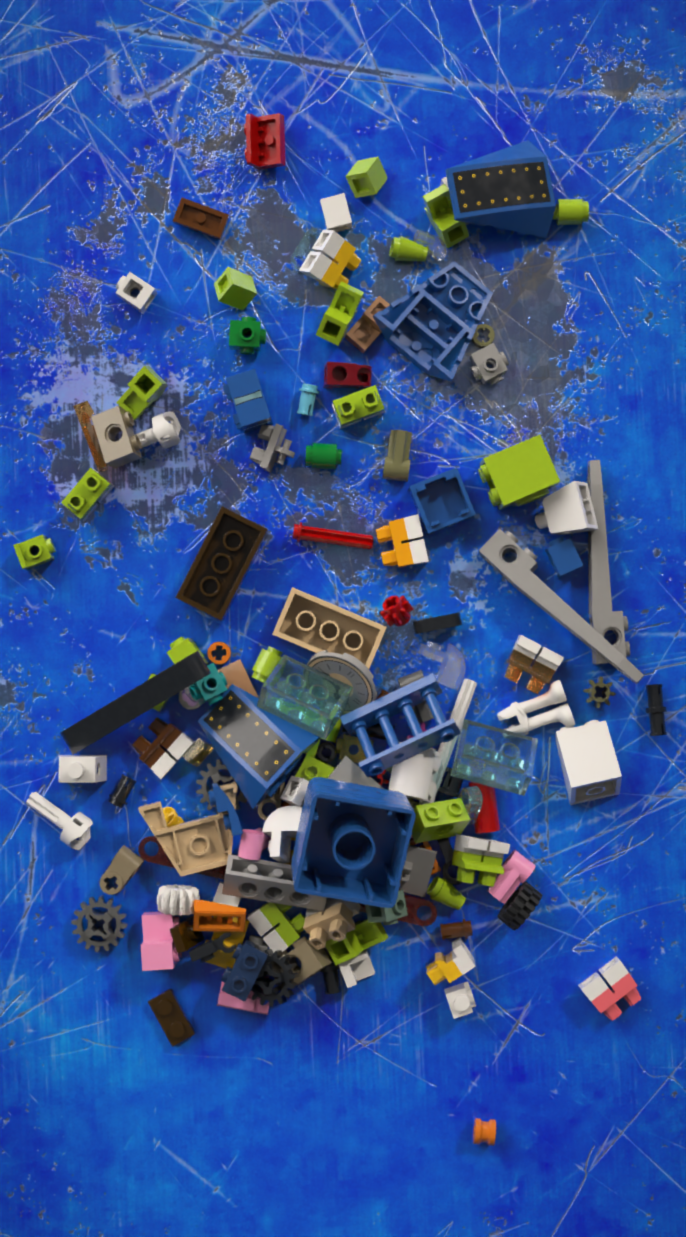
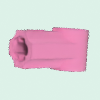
M260 827L255 830L243 829L238 856L248 860H260L261 853L268 847L271 837L263 833V828Z
M516 850L508 856L502 865L504 874H498L494 887L489 886L487 889L492 896L503 904L507 902L519 884L524 883L536 867L535 864Z

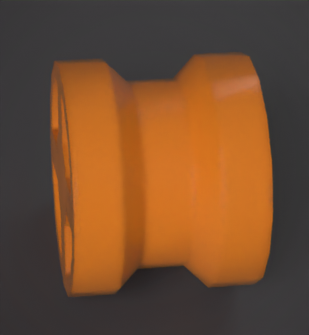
M475 1118L473 1144L479 1145L481 1142H485L489 1146H494L496 1120L490 1119L487 1122L482 1121L480 1118Z

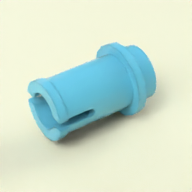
M303 383L302 388H299L301 396L297 414L313 416L316 394H319V391H317L318 386Z

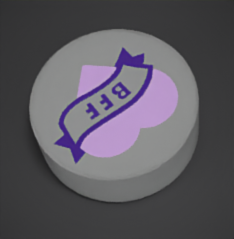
M189 687L179 692V702L184 708L194 710L201 706L198 700L195 701L192 698Z

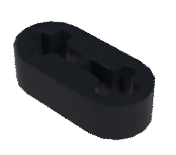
M460 612L413 622L415 634L462 625Z

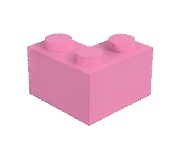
M160 911L143 913L142 971L174 969L177 962L180 961L182 953L176 951L170 933V928L180 923L179 917L164 914Z

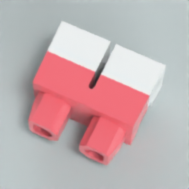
M617 956L599 969V972L613 989L612 991L597 972L578 985L600 1013L603 1012L612 1021L623 1013L615 1003L619 999L624 997L630 1006L641 1000V996L636 989L638 985Z

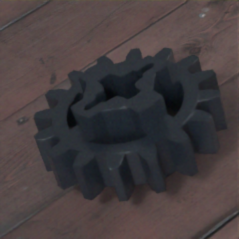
M267 949L265 953L268 956L251 991L254 993L252 1000L261 998L260 1005L263 1006L269 1002L270 1007H273L278 1002L280 1004L287 1002L286 997L294 996L291 989L299 986V984L294 982V978L299 977V973H293L292 969L297 965L296 963H288L290 955L281 957L282 950H276L273 953L272 949ZM269 975L273 977H278V979L273 980L264 977ZM285 982V985L281 990V985Z

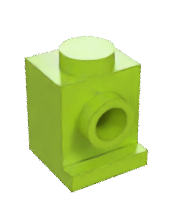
M43 534L13 545L21 567L24 570L54 560L52 553L56 552L55 546L51 538L47 539ZM38 546L39 553L35 556L32 555V547Z

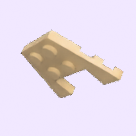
M233 782L220 786L230 799L234 809H236L237 783ZM161 801L138 807L139 813L181 877L227 865L228 855H232L233 845L231 830H226L223 815L227 814V811L167 827Z

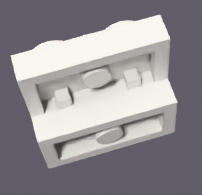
M430 748L393 765L388 790L399 791L408 798L433 803L438 770L441 766V753L437 752L434 748Z

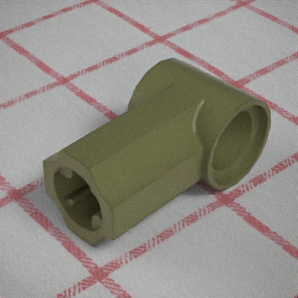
M391 430L388 455L385 456L382 479L408 482L412 432Z

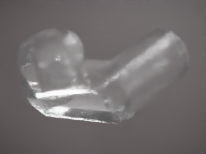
M421 230L416 231L414 242L428 247V251L434 259L442 260L447 256V249L440 237Z

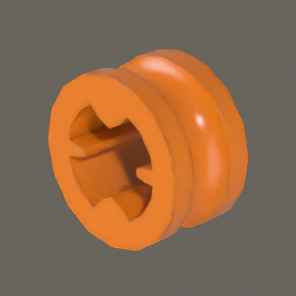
M215 642L208 648V658L215 664H224L229 660L231 650L224 642ZM217 646H223L222 650L226 649V655L222 656L220 661L216 660L217 656L213 657L212 651L217 650Z

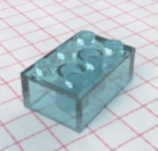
M284 654L263 684L257 707L326 740L346 709L353 687Z
M464 719L460 729L461 734L458 735L450 776L525 796L533 775L538 739Z

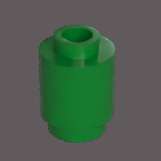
M313 443V446L306 445L305 465L312 466L314 469H336V464L341 465L342 449H337V444Z

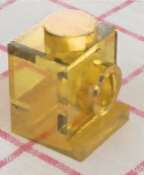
M344 734L343 739L338 738L335 753L340 754L339 760L347 756L351 761L359 764V762L366 759L357 736ZM351 745L358 746L359 751L357 754L349 752Z

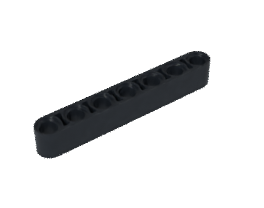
M196 651L65 729L60 734L74 755L211 674L200 653Z

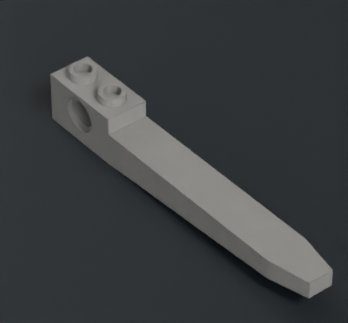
M600 460L588 461L587 484L598 529L588 531L589 623L603 637L608 630L613 631L616 634V641L612 646L626 658L630 656L629 641H625L624 631H628L627 616H623V611H612ZM592 650L593 664L608 663Z
M499 529L479 550L480 556L518 591L637 685L644 678V675L533 573L538 568L535 561L537 559L536 555L528 548L524 550L516 544L518 539L511 532L507 531L504 533ZM507 552L517 554L516 560L511 563L505 562L503 556Z

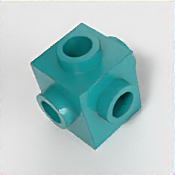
M214 662L207 665L211 674L189 687L192 698L195 701L198 700L200 705L208 702L210 706L222 700V694L228 690L226 687L227 680L222 672H218Z

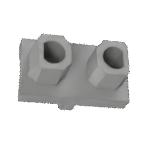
M275 424V427L262 425L258 437L268 441V446L266 450L254 447L250 459L260 465L263 470L272 472L275 462L283 465L286 457L294 458L295 453L289 450L292 441L284 440L287 430L279 424Z

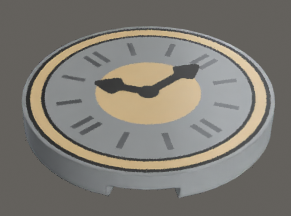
M327 650L320 651L313 655L305 666L304 682L309 693L319 704L332 712L345 715L375 701L377 697L373 674L360 660L344 652L342 655L328 652Z

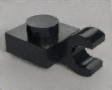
M225 932L216 939L192 948L189 951L192 962L198 959L201 963L215 957L214 952L217 950L225 953L233 952L237 948L236 944L230 947L224 944V939L232 935L231 932Z

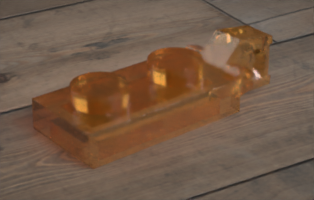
M88 401L74 405V410L97 470L100 473L107 471L108 466L105 464L94 425H91V417L94 411Z

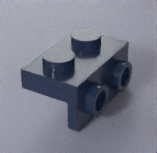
M247 939L244 945L238 944L232 956L236 961L232 968L227 966L221 978V981L225 983L222 991L242 1001H246L268 956L267 953L255 948L256 943Z

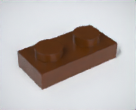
M181 197L173 223L221 240L229 220V214Z

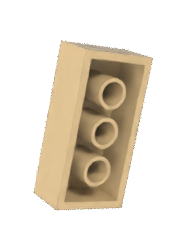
M292 587L272 635L315 653L327 650L328 652L343 655L345 652L360 660L369 669L387 627Z

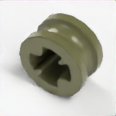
M487 324L478 325L472 337L473 344L478 348H484L492 344L495 337L493 328ZM482 330V333H484V330L489 333L487 337L489 341H478V331Z

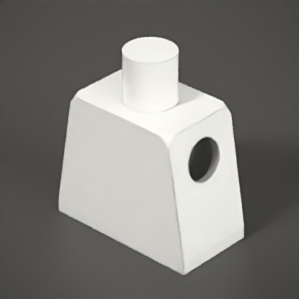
M573 481L545 497L542 501L545 512L535 516L538 528L548 527L551 534L565 535L598 529L588 484L585 482Z
M58 755V781L60 783H97L107 781V755Z

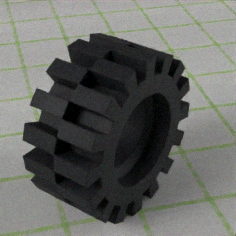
M525 881L503 905L497 917L515 931L528 919L531 912L535 910V907L542 898V894Z

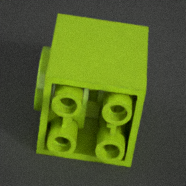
M540 434L483 458L480 462V469H478L482 482H487L490 492H488V496L493 507L497 505L499 510L515 503L519 507L549 494V489L555 487L560 482Z

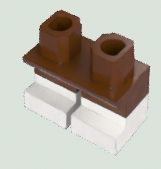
M156 717L148 728L158 737L151 743L141 735L132 746L141 755L139 759L162 779L195 741L174 724H168Z

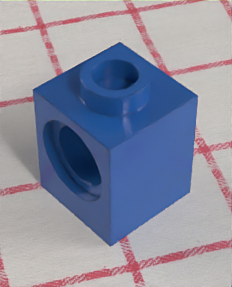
M563 536L549 542L550 547L545 552L557 577L584 566L571 538L564 540Z

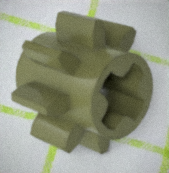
M603 677L598 678V683H594L593 680L589 679L588 683L591 686L589 689H583V692L589 695L586 703L595 701V708H599L601 702L610 705L608 698L616 695V693L610 692L609 687L613 683L608 682L604 684ZM595 687L604 688L602 692L603 698L594 697L596 693Z

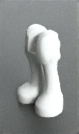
M560 680L551 683L546 693L528 701L511 703L509 707L497 713L499 721L510 719L516 715L518 717L519 724L511 725L502 730L505 737L525 736L531 730L556 722H560L566 727L575 725L568 703L539 715L527 717V713L567 701Z

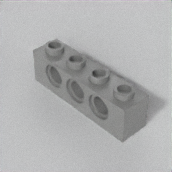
M228 855L222 890L224 895L324 911L327 897L296 892L293 886L292 869L289 864L265 860H248L236 855Z

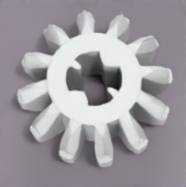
M184 884L161 886L157 894L156 904L158 905V911L164 914H171L172 916L194 914V900H200L199 889Z

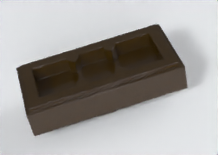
M194 916L170 928V933L178 953L185 952L204 940L202 931H193Z

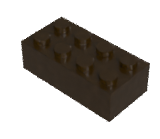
M222 506L175 598L224 621L269 532L268 529Z

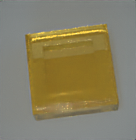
M198 738L182 757L190 764L198 767L211 753L213 747L208 742Z

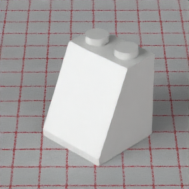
M592 720L583 726H565L556 731V745L570 805L619 795L622 775L606 720L601 722Z

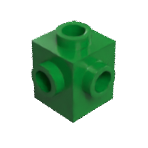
M242 317L241 321L230 320V350H240L239 353L244 355H254L255 351H261V344H266V329H262L261 322H257V319L254 317ZM251 334V337L245 338V335Z

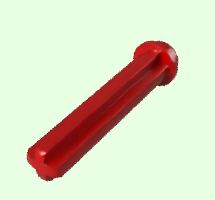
M302 522L294 524L292 539H297V542H300L301 539L371 549L373 546V536L302 526Z

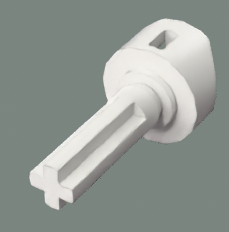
M164 412L152 418L153 428L136 434L140 439L142 448L158 441L164 449L179 444L181 441L179 438L181 425L174 412Z
M32 792L29 795L26 804L63 829L60 835V840L75 850H80L91 838L90 827L93 824L89 817L82 812H78L71 818L37 792Z

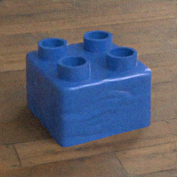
M323 777L312 778L307 786L292 856L291 871L294 890L302 894L341 899L383 908H393L398 897L402 871L416 818L414 809L406 795L399 791Z

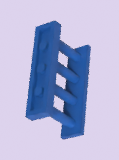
M433 673L340 717L349 735L357 734L366 756L365 760L359 762V766L367 778L379 775L385 769L442 742H449L455 736L461 734L454 719L446 721L436 699V696L443 692ZM424 701L427 702L437 726L425 732L422 731L413 711V706ZM403 712L413 737L399 743L389 719ZM380 723L390 748L376 754L366 729Z

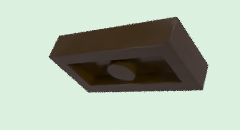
M171 988L148 1001L172 1047L195 1034L190 1021Z

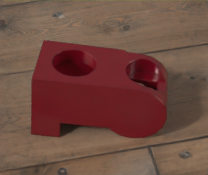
M327 362L324 366L323 388L366 389L371 387V366L341 362Z

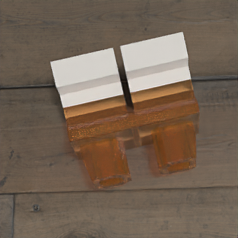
M519 635L506 661L509 665L506 668L504 677L517 683L522 672H525L531 676L525 688L538 694L545 684L550 683L552 676L564 657L545 647H541L542 645L523 635Z

